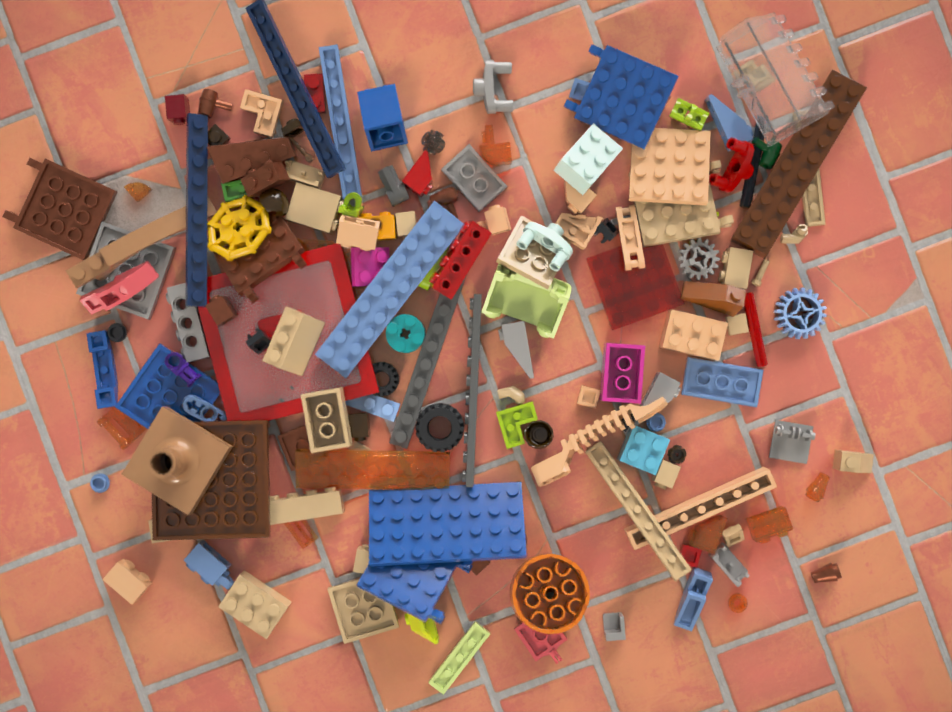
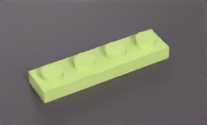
M474 621L428 683L444 695L489 637L490 632Z

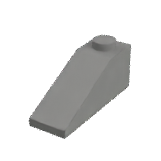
M520 321L501 325L502 329H498L500 341L504 340L505 346L530 379L534 378L525 322Z
M657 372L640 406L649 405L661 397H664L667 403H669L673 397L676 398L680 393L681 388L679 386L681 383L661 372ZM638 420L633 421L635 425H639Z

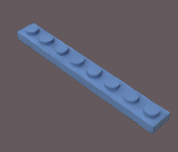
M338 44L319 47L333 141L346 168L339 173L342 197L344 200L345 196L351 192H356L362 197Z

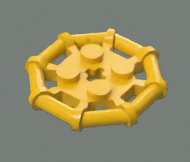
M243 195L242 198L226 203L222 202L220 204L221 207L212 219L207 222L208 249L225 257L227 261H233L235 258L247 254H255L265 237L272 231L268 212L260 202L248 197V195ZM242 206L241 209H239V210H236V211H233V212L230 210V209H233V208ZM250 206L257 209L254 213L249 211ZM259 219H261L262 222L261 226H259ZM239 226H243V227L240 228V231L237 232L236 229H237ZM216 231H220V238L216 240ZM225 244L230 245L229 249L227 250L222 246H224Z

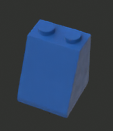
M395 84L357 92L363 126L371 152L408 144Z

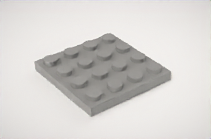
M101 222L89 257L100 252L99 249L131 232ZM156 242L127 259L112 271L105 280L99 281L94 279L78 288L76 294L85 295L114 281L115 276L148 261L159 274V277L136 295L115 306V308L151 320L176 248Z

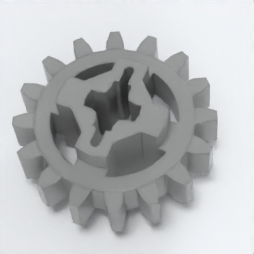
M697 238L696 243L691 239L689 240L690 245L687 243L683 244L685 250L681 249L678 251L682 254L681 257L677 258L678 261L682 262L678 267H683L682 274L689 273L688 278L690 279L694 275L696 280H700L701 275L706 279L708 278L707 273L710 275L714 274L712 268L719 267L715 264L716 261L720 260L719 257L715 256L719 250L714 251L715 244L708 245V239L703 243L701 238ZM700 247L705 248L708 252L702 251ZM690 250L691 255L689 259L686 260L687 253ZM697 256H698V257H700V256L702 257V260H700V262H699V261H697V262L695 261V258H696ZM711 258L710 265L707 268V261ZM689 266L695 267L697 271L692 270Z

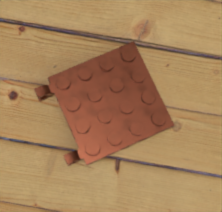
M29 158L27 165L39 170V173L20 214L5 210L2 217L15 222L13 228L81 260L87 259L101 222L105 221L117 191L46 158L43 163Z
M251 207L249 211L254 213L257 209ZM276 211L268 212L272 231L265 237L255 254L251 253L235 258L233 261H227L225 257L213 251L237 293L241 297L245 295L251 303L259 300L253 288L293 260L300 269L307 265L301 256L305 250L283 216H275ZM259 219V226H261L262 222L261 219ZM239 226V227L236 229L237 232L240 231V228L243 227V226ZM220 231L216 232V240L220 238ZM225 244L222 247L227 250L229 249L230 245Z

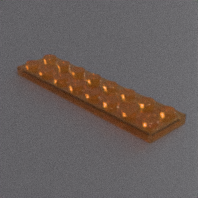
M296 449V488L445 489L449 488L450 452L326 450L311 453L310 449Z

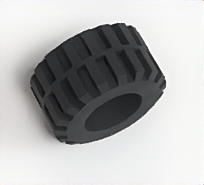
M443 403L432 404L426 407L418 416L415 425L416 436L426 449L433 450V452H445L453 449L461 440L464 432V421L458 410L451 405ZM437 416L446 417L451 423L450 434L442 439L433 437L429 432V423Z

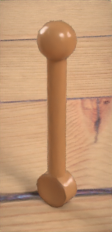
M290 137V140L294 144V146L305 156V160L307 162H311L313 160L312 155L307 154L304 151V149L292 137Z

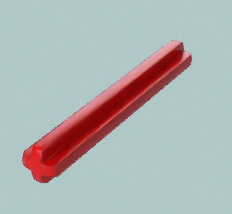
M749 292L745 296L744 308L756 366L764 367L768 365L754 294Z

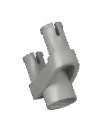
M486 60L483 79H473V95L483 96L487 114L513 112V100H496L494 98L493 80L494 74H511V62Z

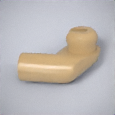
M800 224L792 234H781L780 242L785 244L800 243L808 234V227L805 224Z
M514 386L497 390L499 399L511 397L518 405L525 402L524 393Z

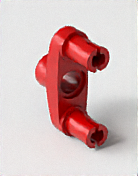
M733 137L728 139L726 146L735 151L723 176L715 173L709 175V184L718 187L726 193L732 192L742 179H749L754 172V167L751 164L754 154L753 144Z

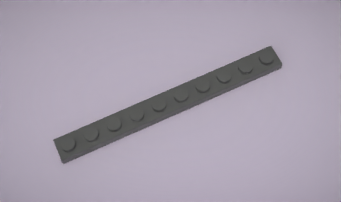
M465 279L452 300L442 294L439 295L389 441L390 444L405 449L409 446Z
M474 294V298H470V310H473V317H469V329H472V336H468V348H472L471 356L468 355L467 367H471V375H467L466 386H470V394H466L465 405H469V413H465V424H468V432H464V444L468 445L467 451H463V463H467V469L463 470L462 482H466V487L474 486L482 294Z

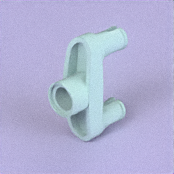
M529 222L523 229L524 233L516 243L520 249L526 250L534 239L556 255L549 264V267L556 272L560 270L564 262L573 254L572 247L562 238L564 234L562 227L555 223H550L548 227H545L535 222Z

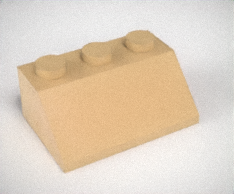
M285 307L263 361L280 369L303 376L325 322L291 307Z

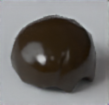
M271 188L260 194L259 199L267 212L276 211V217L287 214L289 202L282 191Z
M542 420L532 421L524 430L525 441L534 449L546 448L554 437L552 427Z

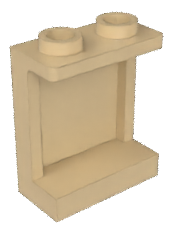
M296 182L285 219L289 222L298 223L332 235L333 231H336L338 228L339 206L344 203L343 198L340 195Z

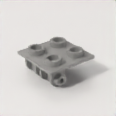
M775 420L769 458L807 464L811 440H814L816 436L813 432V426Z

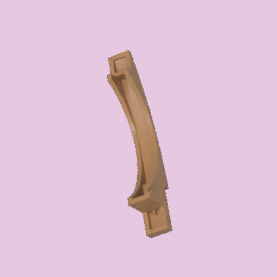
M207 196L208 220L215 215L217 210ZM186 206L99 249L100 252L67 269L66 272L75 287L80 288L94 279L99 281L105 280L112 271L133 255L162 239L186 230Z

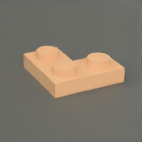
M245 89L240 108L258 114L253 132L271 138L274 137L283 100Z

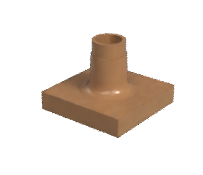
M162 406L122 472V475L185 514L190 515L193 514L233 446L171 408ZM166 454H168L173 461L171 471L167 468L165 464Z

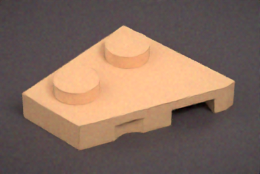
M561 213L555 224L562 227L564 231L562 238L584 250L603 218L600 216L595 218L586 217V215L574 216Z

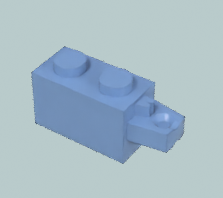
M204 540L199 542L183 560L191 571H196L201 575L200 578L206 584H211L212 586L214 584L220 586L221 584L229 590L235 582L229 576L230 572L228 571L232 564Z

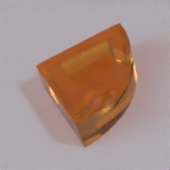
M133 182L124 186L137 202L153 190L139 182Z

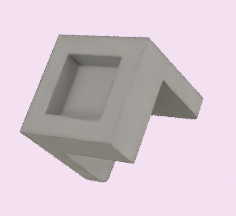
M622 612L604 613L603 626L606 641L626 640Z

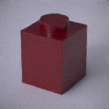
M184 94L165 96L167 119L174 125H184L187 122V114L190 113L189 98Z

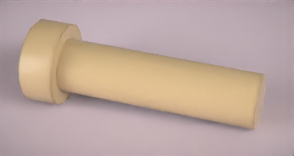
M763 260L755 279L751 282L753 285L761 286V279L770 261Z

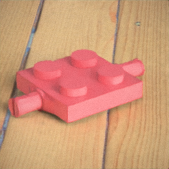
M520 623L514 628L535 661L547 655H551L556 664L563 660L556 651L559 645L567 641V637L563 632L545 634L529 628L524 623Z

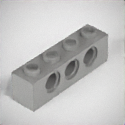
M186 283L168 287L166 299L171 304L173 310L171 318L177 325L176 336L182 344L181 354L188 363L210 358L198 307H186L184 310L180 308V302L186 298ZM187 318H190L192 320V325L190 328H187L185 326V320ZM193 336L197 339V344L194 347L190 345V338Z

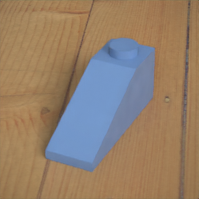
M714 95L707 96L704 101L728 152L731 149L727 148L726 143L731 137L740 141L750 142L753 140L752 128L741 117Z

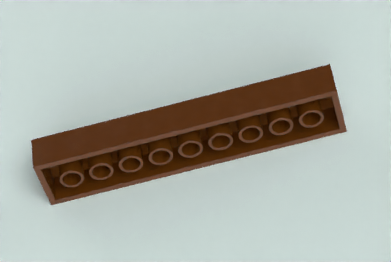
M832 69L732 236L731 241L747 250L753 251L754 254L763 259L766 258L866 91V86Z

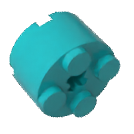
M408 314L394 317L386 328L388 344L394 350L401 353H411L418 350L422 346L426 335L422 322ZM403 329L411 331L408 339L401 336Z

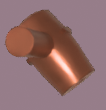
M203 89L199 98L198 114L208 115V118H211L215 107L232 111L233 104L217 100L218 93L216 91Z
M453 186L446 189L443 188L429 196L431 204L436 201L442 207L446 206L447 211L458 219L453 205L454 202L458 201V193Z

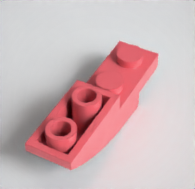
M146 261L115 276L114 281L82 295L80 302L91 315L102 309L108 311L146 288L159 277V274Z

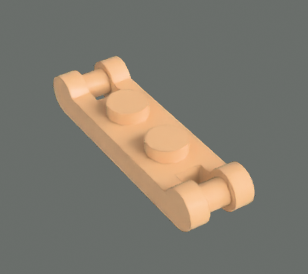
M629 205L628 208L615 207L625 271L632 270L631 268L639 267V269L645 268L635 205ZM637 255L636 260H630V256Z

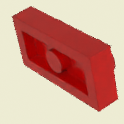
M323 73L304 75V83L319 114L326 113Z

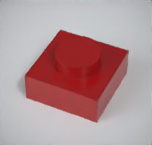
M682 543L680 554L689 566L697 568L702 549Z

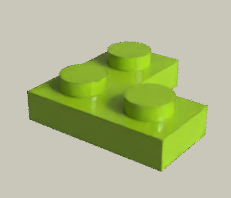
M533 401L496 412L506 448L509 449L525 444L520 425L538 420Z

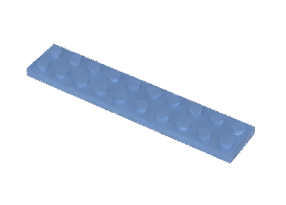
M434 201L315 355L343 377L347 378L459 234V230L464 223Z

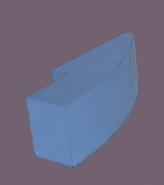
M693 567L677 609L674 626L689 631L693 630L706 602V594L713 581L711 572Z

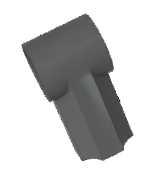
M393 165L387 166L378 172L393 207L410 199Z

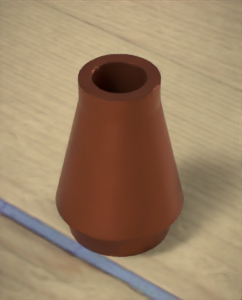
M829 563L811 572L814 584L834 582L842 578L837 563Z

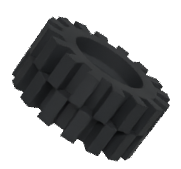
M387 362L374 363L375 375L378 372H385L389 376V382L384 387L378 386L379 392L373 395L380 397L390 395L397 389L399 384L397 369Z

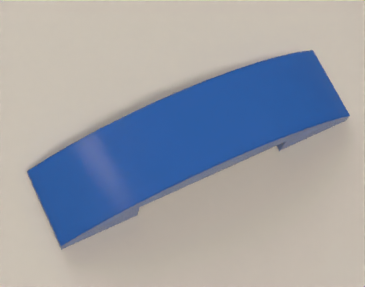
M107 330L86 333L89 352L92 353L97 385V390H95L97 409L116 406L118 403L117 372Z

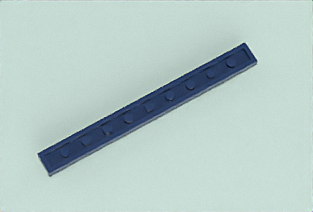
M257 0L245 9L326 177L332 178L346 168L265 1Z
M193 113L187 114L185 307H205L207 305L208 115Z

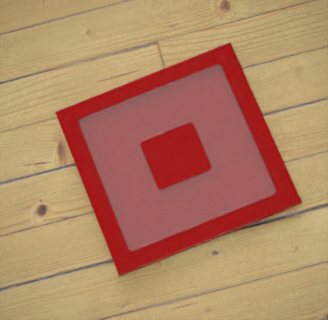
M336 243L303 252L301 256L307 265L300 269L292 260L253 288L259 298L255 303H251L245 295L241 297L237 293L226 273L207 277V304L210 303V298L218 294L219 296H227L238 314V317L225 325L217 326L207 308L198 307L227 421H270L304 412L301 395L343 387L345 401L379 392L369 350L347 378L343 377L315 355L356 302L343 249L340 244ZM285 307H291L325 322L303 376L264 362L263 358L267 349L258 355L245 342L248 340V334L253 336L257 333L256 328L262 330L272 339Z

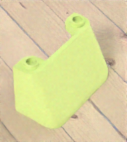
M498 264L481 313L489 318L499 317L501 313L536 325L537 331L542 337L554 339L568 304L572 287L567 282L554 278L550 287L546 289Z

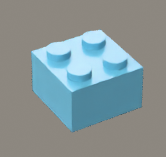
M639 426L633 429L629 428L617 459L656 475L670 439Z

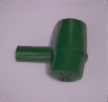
M755 137L752 140V144L763 151L759 165L764 169L770 170L775 165L778 157H780L782 145L775 140H769L766 144L758 137Z

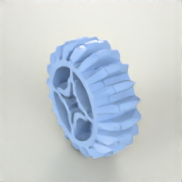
M803 287L799 291L797 288H793L792 293L786 291V297L783 295L779 297L782 303L776 302L775 304L779 309L773 311L779 315V317L774 318L775 321L780 320L777 327H784L782 333L788 332V337L790 338L794 335L795 339H800L801 336L803 339H807L809 335L815 336V331L821 330L819 325L825 324L821 318L827 317V314H822V310H826L827 307H821L820 305L824 300H817L818 293L812 295L811 289L806 291ZM801 298L808 301L812 308H807L804 302H801ZM793 300L792 311L787 313L788 305ZM799 311H808L801 316H793V314H797ZM813 314L812 322L807 326L808 317ZM788 319H794L800 329L793 327Z

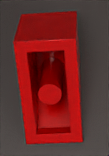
M426 150L402 180L405 186L420 197L424 194L428 195L433 188L431 185L433 181L429 154Z

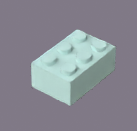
M593 123L565 154L553 171L580 194L584 195L623 148Z

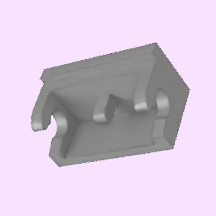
M723 542L708 554L737 587L742 584L741 580L744 577H749L748 570Z

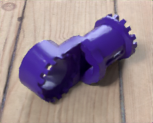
M171 352L165 357V365L176 376H180L188 383V387L201 376L200 373L197 374L189 367V363L179 352ZM175 355L179 357L180 363L178 366H172L169 363L170 356Z

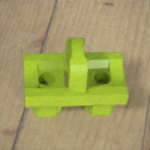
M678 98L669 117L701 131L709 112Z
M356 192L347 194L344 203L339 206L338 212L342 213V215L358 217L364 210V206H361V196ZM351 198L356 200L355 207L350 204Z

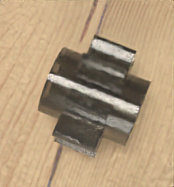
M434 130L426 132L421 140L422 145L425 146L423 151L426 150L429 154L433 155L440 153L445 147V141L442 139L444 135Z

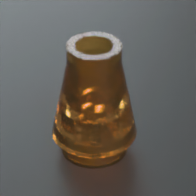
M820 472L806 488L807 492L805 495L813 501L820 502L824 498L830 477Z

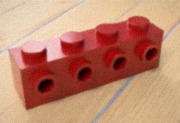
M469 220L468 223L464 222L459 230L461 232L458 239L455 238L449 247L451 251L441 259L439 263L440 269L438 272H434L429 279V287L451 300L492 234L472 220Z

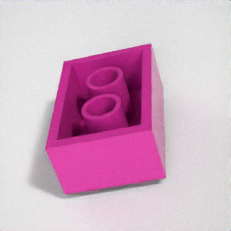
M604 343L600 389L601 401L641 404L645 345Z

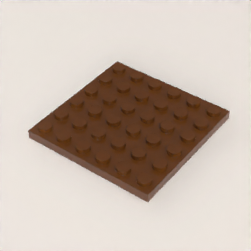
M268 420L194 422L233 447L193 514H185L152 493L153 541L271 537ZM166 454L165 464L167 468L171 471L173 461L172 458L168 454Z

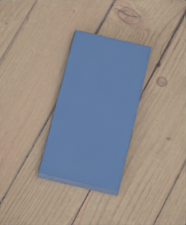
M687 357L681 395L757 407L764 370Z

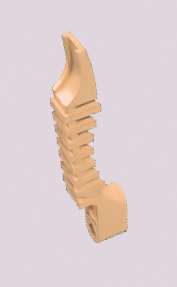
M661 397L646 406L622 405L619 407L620 410H613L611 415H604L602 420L599 421L597 419L593 425H586V429H579L577 434L574 435L572 433L568 435V441L565 439L561 440L562 452L531 467L538 486H545L568 475L571 472L569 465L574 453H584L580 443L585 444L586 447L591 446L588 437L594 441L599 440L597 432L603 437L606 436V427L612 433L616 432L613 423H616L617 428L619 427L621 431L626 429L622 418L625 419L627 426L631 429L636 428L630 416L631 413H633L635 420H638L640 424L668 405L664 397Z

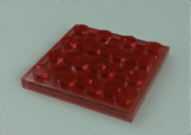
M642 244L645 268L642 269L635 267L631 268L632 270L625 271L622 246L586 258L612 331L685 304L684 300L680 299L681 292L663 244L643 247ZM637 255L630 256V260L637 259Z

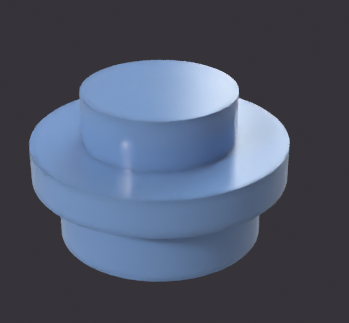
M660 413L646 420L647 427L654 432L661 431L666 424L664 416Z
M96 474L91 478L90 486L95 492H105L110 487V479L105 474Z

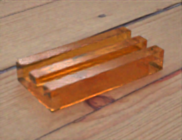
M306 519L300 521L311 534V539L298 521H293L307 542L303 543L289 522L284 523L302 549L318 539V536Z

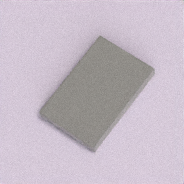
M470 144L441 169L478 212H481L508 187Z

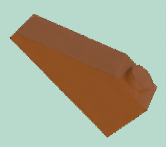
M684 281L680 299L734 317L744 307L746 290L728 284Z

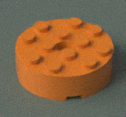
M542 554L534 556L521 564L511 580L510 602L516 616L526 626L541 633L558 634L573 628L583 618L589 604L590 590L585 574L575 562L561 555ZM548 588L554 590V596L551 599L545 596Z

